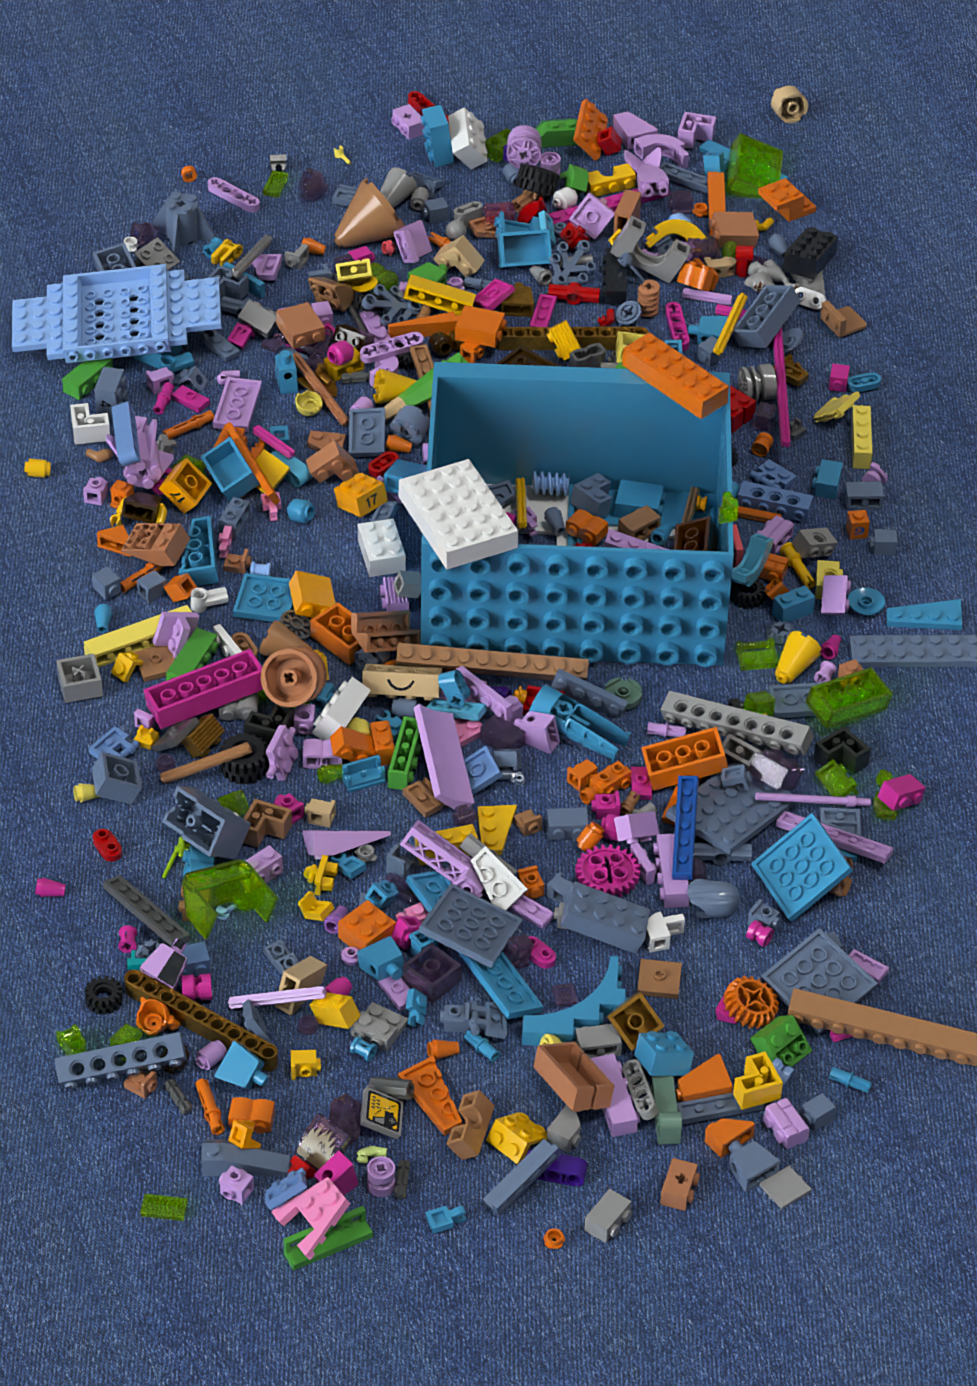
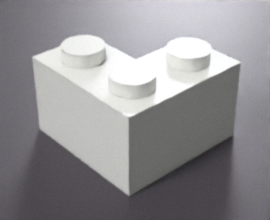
M88 403L70 405L75 444L106 441L107 434L110 435L108 413L90 415Z

